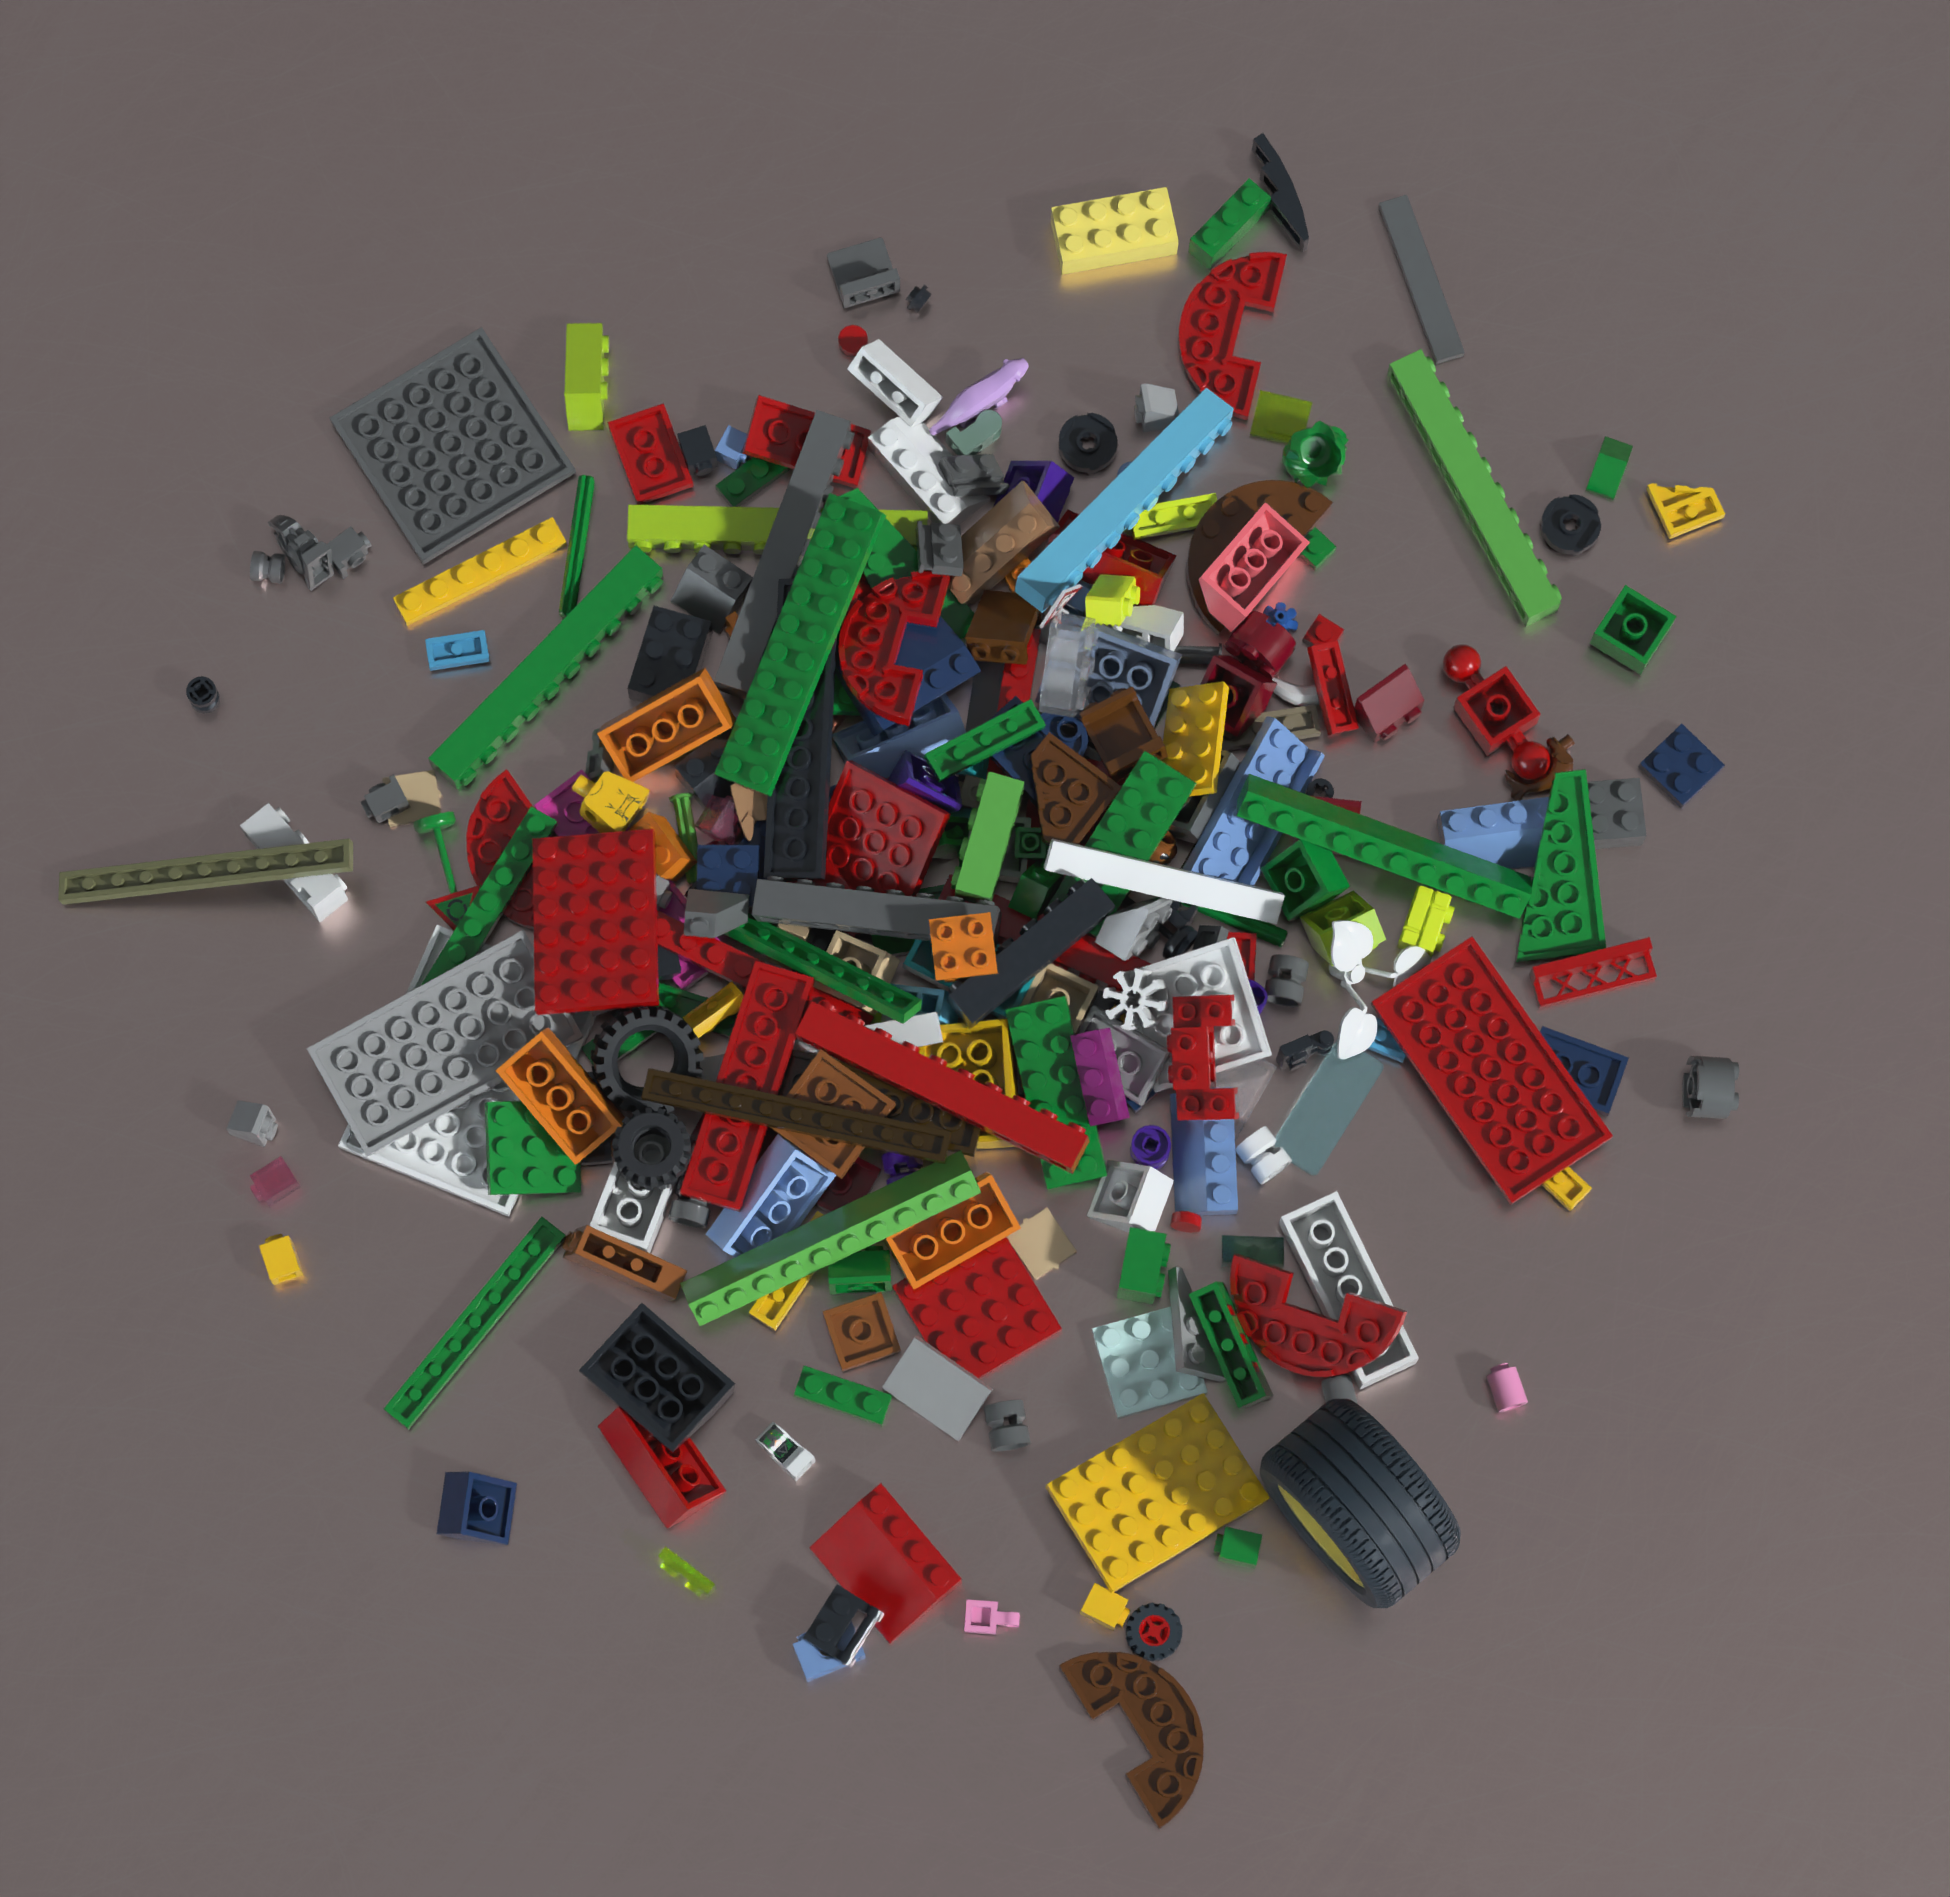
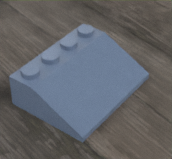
M1069 612L1061 625L1035 702L1055 710L1070 712L1080 719L1079 713L1088 704L1093 702L1100 703L1110 698V695L1118 689L1133 687L1152 726L1155 727L1182 654L1108 626L1100 625L1099 623L1096 625L1091 623L1089 625L1086 622V618Z

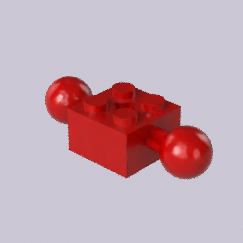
M1459 644L1450 648L1444 656L1443 669L1451 680L1465 683L1469 690L1456 698L1453 709L1487 756L1508 743L1514 751L1511 760L1512 767L1520 777L1528 780L1542 777L1550 766L1549 752L1542 744L1528 741L1523 734L1537 725L1541 714L1507 666L1484 680L1479 673L1481 658L1473 647ZM1492 708L1495 711L1501 710L1502 713L1498 715L1493 713L1491 710Z

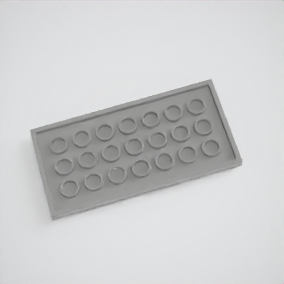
M522 930L306 1049L366 1157L504 1082L495 1070L545 1028L549 1027L565 1047L582 1039L583 1035L571 1013L536 1014L534 947L525 931Z

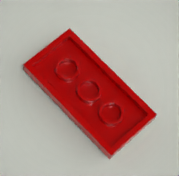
M758 395L742 453L794 469L815 412ZM851 424V432L854 433V438L850 449H844L841 459H844V465L839 477L834 475L833 482L852 488L858 486L868 447V437L871 435L872 430Z

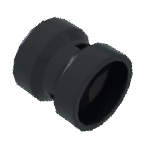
M200 676L188 683L186 695L193 709L205 714L214 711L218 707L220 695L211 679Z

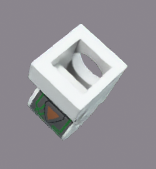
M772 1422L755 1439L770 1457L795 1481L816 1462L815 1457L809 1451L799 1445L775 1422Z

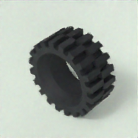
M663 1006L627 1008L628 1010L623 1013L620 1010L612 1014L614 1019L609 1023L605 1020L600 1026L603 1031L600 1035L596 1034L593 1040L596 1046L595 1050H591L590 1058L594 1064L591 1068L593 1075L598 1081L597 1084L612 1102L625 1111L630 1110L634 1112L639 1109V1112L642 1113L648 1107H652L653 1111H658L659 1108L665 1109L667 1113L675 1110L673 1106L642 1100L644 1087L632 1085L626 1082L620 1075L617 1064L618 1053L622 1044L631 1035L644 1030L658 1031L669 1038L674 1049V1062L670 1073L697 1078L702 1077L703 1069L700 1067V1061H704L703 1052L699 1049L701 1043L698 1037L679 1015Z

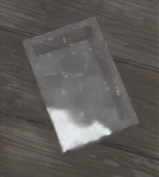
M1059 613L1051 621L1038 712L1074 718L1080 710H1084L1085 705L1089 704L1091 687L1086 685L1089 675L1093 674L1095 657L1090 656L1093 645H1097L1099 628L1095 627V618Z

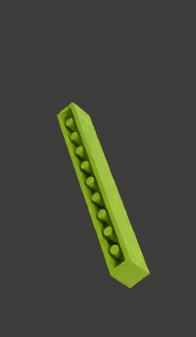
M628 505V547L633 548L637 545L643 552H650L652 549H664L668 553H679L682 549H689L698 553L703 545H706L712 550H724L727 554L753 551L755 554L762 555L779 508ZM879 510L886 515V519L917 551L915 531L917 521H922V525H928V511Z

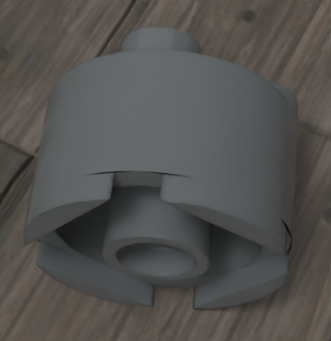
M1690 1056L1686 1065H1692L1690 1073H1684L1682 1083L1683 1107L1690 1108L1686 1115L1698 1118H1728L1731 1110L1737 1111L1739 1106V1094L1735 1092V1080L1739 1077L1738 1062H1732L1730 1058Z

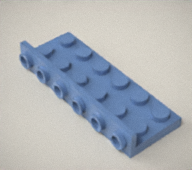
M1267 716L1184 865L1183 870L1254 886L1262 873L1260 868L1266 865L1283 833L1237 816V799L1248 774L1305 794L1325 755L1321 751L1309 749L1275 717Z

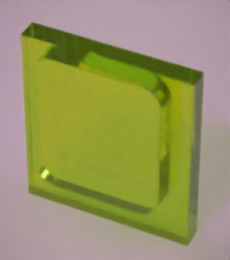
M1260 390L1250 436L1288 444L1295 432L1307 427L1312 402Z

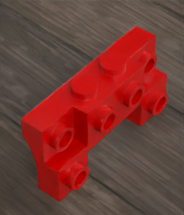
M1234 994L1172 997L1174 1028H1171V1034L1167 1035V1049L1169 1053H1172V1065L1168 1067L1169 1083H1173V1090H1176L1177 1120L1238 1119L1239 1112H1236L1235 1094H1238V1087L1216 1088L1214 1026H1235V1019H1232L1231 1001H1235Z

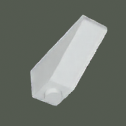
M1157 605L1134 606L1132 615L1130 617L1126 616L1119 627L1116 624L1114 626L1111 624L1107 626L1175 651L1184 635V613Z

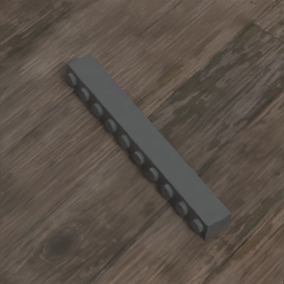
M816 410L714 679L715 685L721 692L742 699L746 698L776 625L779 579L795 578L811 540L812 533L821 516L824 502L826 503L829 494H833L834 486H831L834 475L839 477L842 471L844 459H841L843 451L844 449L849 450L851 447L854 433L851 432V421Z

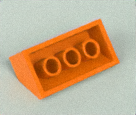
M549 1027L542 1030L495 1070L575 1165L611 1136L618 1126L621 1127L623 1125L622 1120L625 1117Z
M985 1172L975 1178L981 1190L980 1194L883 1239L894 1261L913 1289L918 1288L1021 1229L992 1174Z

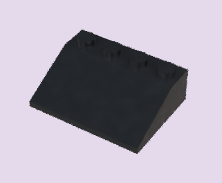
M643 1303L632 1312L579 1369L583 1376L672 1453L716 1413L734 1393L735 1383Z

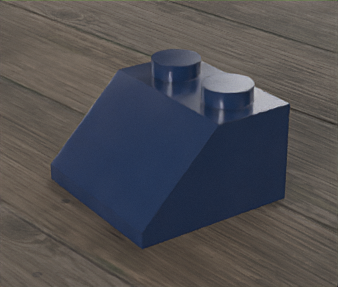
M445 1472L436 1534L460 1540L508 1545L517 1483L473 1472Z

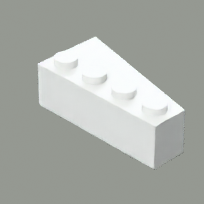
M269 803L240 825L243 833L257 849L309 843L299 830L294 832L287 824L290 822V819L282 809L278 807L275 810ZM333 874L283 879L319 922H322L348 901L345 893L347 886L337 874L334 876Z

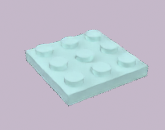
M1171 1306L1092 1328L1117 1419L1195 1398L1202 1393H1208L1204 1378L1176 1372Z

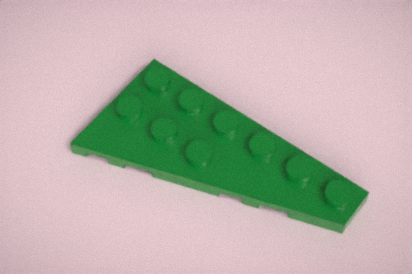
M859 488L839 496L879 511ZM886 518L863 571V575L871 590L874 586L892 577L894 580L911 576V572L918 571L917 551ZM948 588L940 616L956 635L962 639L966 637L975 613L967 604H961Z
M1586 769L1556 772L1553 775L1531 880L1532 895L1526 905L1515 962L1584 954L1606 948Z

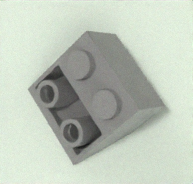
M1156 897L1133 903L1107 916L1095 943L1124 961L1135 955L1139 956L1147 949H1152L1160 938L1158 930L1161 924H1164L1172 913L1170 906L1173 900Z

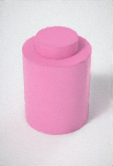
M1503 1363L1490 1368L1492 1374H1489L1486 1378L1498 1412L1508 1411L1528 1403L1516 1367H1509L1508 1363Z

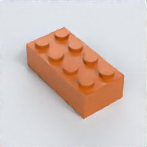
M703 668L604 723L597 732V735L622 776L634 782L730 729L736 718L706 668Z

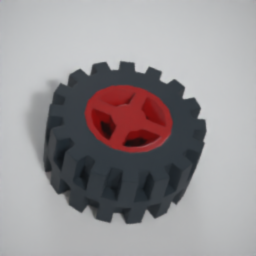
M1148 1603L1147 1605L1140 1606L1131 1614L1126 1625V1640L1133 1653L1148 1661H1160L1171 1656L1178 1648L1182 1639L1180 1618L1174 1613L1173 1609L1161 1603Z

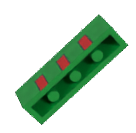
M1216 1281L1190 1293V1299L1238 1408L1246 1409L1273 1397L1274 1395L1249 1338L1237 1318V1311L1225 1283Z

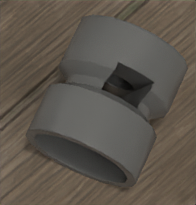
M1272 955L1268 969L1271 979L1266 980L1265 991L1268 996L1267 1002L1286 1007L1301 1006L1304 994V987L1301 983L1306 981L1309 962L1290 955Z
M685 1175L683 1177L679 1176L675 1189L678 1199L672 1201L668 1219L689 1227L707 1228L711 1213L707 1206L711 1203L681 1195L680 1190Z
M1023 1400L1002 1401L984 1407L986 1423L992 1427V1430L989 1432L991 1451H1008L1031 1444L1028 1426L1022 1423L1026 1419ZM1009 1420L1010 1425L1004 1426L1003 1421Z

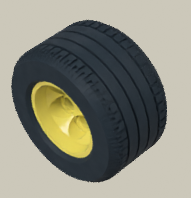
M1331 1399L1262 1457L1260 1477L1283 1515L1333 1575L1357 1598L1372 1608H1389L1395 1605L1416 1585L1454 1555L1459 1548L1461 1538L1459 1524L1439 1491L1401 1444L1370 1413L1350 1399Z

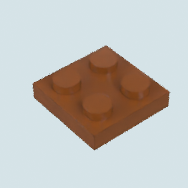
M882 1292L822 1311L842 1372L901 1352Z

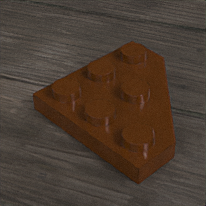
M1049 732L1030 757L1042 842L1050 846L1051 839L1079 845L1117 796L1122 786Z

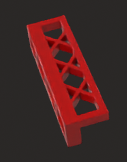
M1650 937L1533 966L1529 976L1538 1007L1542 1008L1656 979L1657 975L1650 955L1653 949ZM1643 957L1648 973L1636 975L1626 968L1631 960ZM1626 962L1623 967L1618 965V963ZM1610 966L1620 973L1615 981L1607 983L1597 977L1601 968ZM1597 969L1594 975L1588 972L1590 970ZM1580 973L1591 980L1585 989L1577 990L1568 984L1572 975ZM1623 974L1629 977L1620 980ZM1567 977L1565 982L1561 981L1559 978ZM1552 981L1561 986L1557 996L1544 999L1540 983ZM1593 982H1596V983L1600 984V985L1591 987V985L1593 984ZM1564 989L1570 991L1569 993L1562 994Z

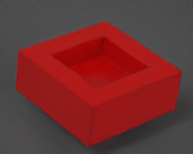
M1319 614L1304 635L1302 641L1309 646L1337 641L1344 633V629Z

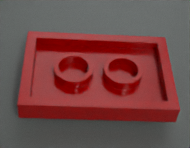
M664 403L607 422L637 505H642L694 487Z

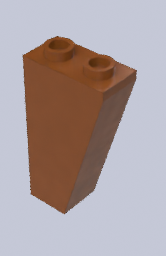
M589 1225L577 1228L574 1232L569 1231L562 1245V1248L566 1250L563 1258L668 1301L676 1299L681 1287L680 1283L683 1282L687 1270Z

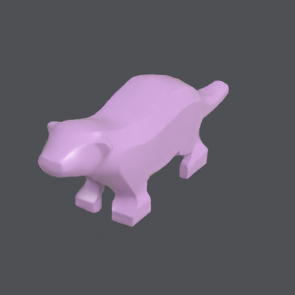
M1024 358L1004 359L1001 368L994 370L966 387L956 396L942 418L930 428V434L936 435L957 424L965 429L976 421L975 418L982 411L989 409L993 405L995 408H999L1008 402L1005 396L1010 392L1016 381L1019 382L1020 378L1026 373L1029 367L1027 361Z

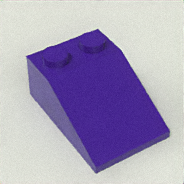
M907 750L904 751L888 780L950 814L959 811L962 807L958 777L954 775L938 783L925 759Z

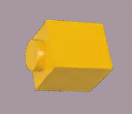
M276 1234L266 1238L265 1243L259 1245L273 1285L303 1276L293 1242L289 1235L283 1237V1234Z
M1094 1583L1080 1614L1114 1631L1117 1624L1123 1627L1131 1610L1126 1608L1128 1599L1114 1592L1111 1594L1105 1587Z

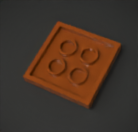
M821 1049L786 1096L887 1118L896 1106L893 1100ZM770 1127L841 1179L865 1148Z

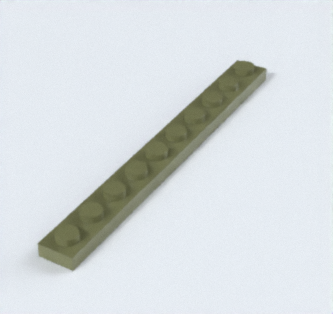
M348 838L59 872L58 900L63 905L351 872L353 871V842Z

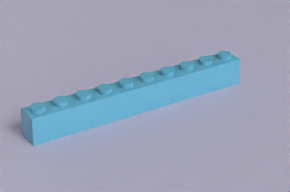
M1205 388L1018 575L1015 592L1042 613L1050 605L1053 606L1063 590L1069 586L1077 585L1088 566L1093 568L1102 557L1101 553L1107 547L1112 549L1118 543L1121 533L1126 528L1131 530L1140 518L1139 515L1144 510L1150 511L1159 499L1158 496L1163 491L1169 492L1177 482V477L1182 472L1186 474L1190 471L1196 462V458L1201 453L1205 455L1212 448L1214 440L1219 434L1224 436L1230 430L1233 424L1231 418L1234 408L1208 388Z

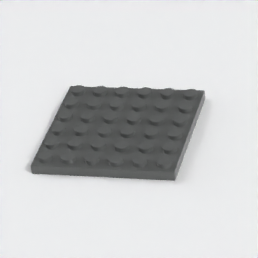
M482 327L330 417L332 425L423 565L576 473L574 466Z

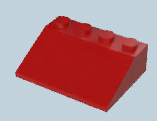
M882 1483L856 1503L809 1547L842 1588L885 1614L881 1622H876L874 1626L889 1644L962 1584V1578Z

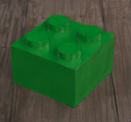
M1625 585L1594 632L1590 644L1641 675L1670 631L1677 616Z
M1301 839L1260 868L1272 891L1281 892L1285 895L1281 908L1288 921L1299 919L1300 916L1327 904L1350 887L1331 850Z
M1130 1227L1117 1293L1118 1299L1153 1305L1155 1297L1161 1298L1166 1274L1160 1273V1268L1167 1267L1171 1244L1165 1243L1167 1234Z

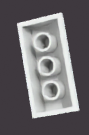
M899 416L888 421L868 437L869 451L921 510L928 511V518L931 522L959 525L990 501L988 495L954 497V489L949 487L938 465L942 456L953 455L935 435L930 434V429L924 422L911 427Z

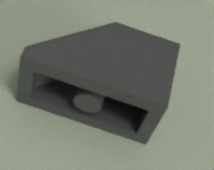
M689 889L685 909L684 935L716 938L748 922L750 895Z

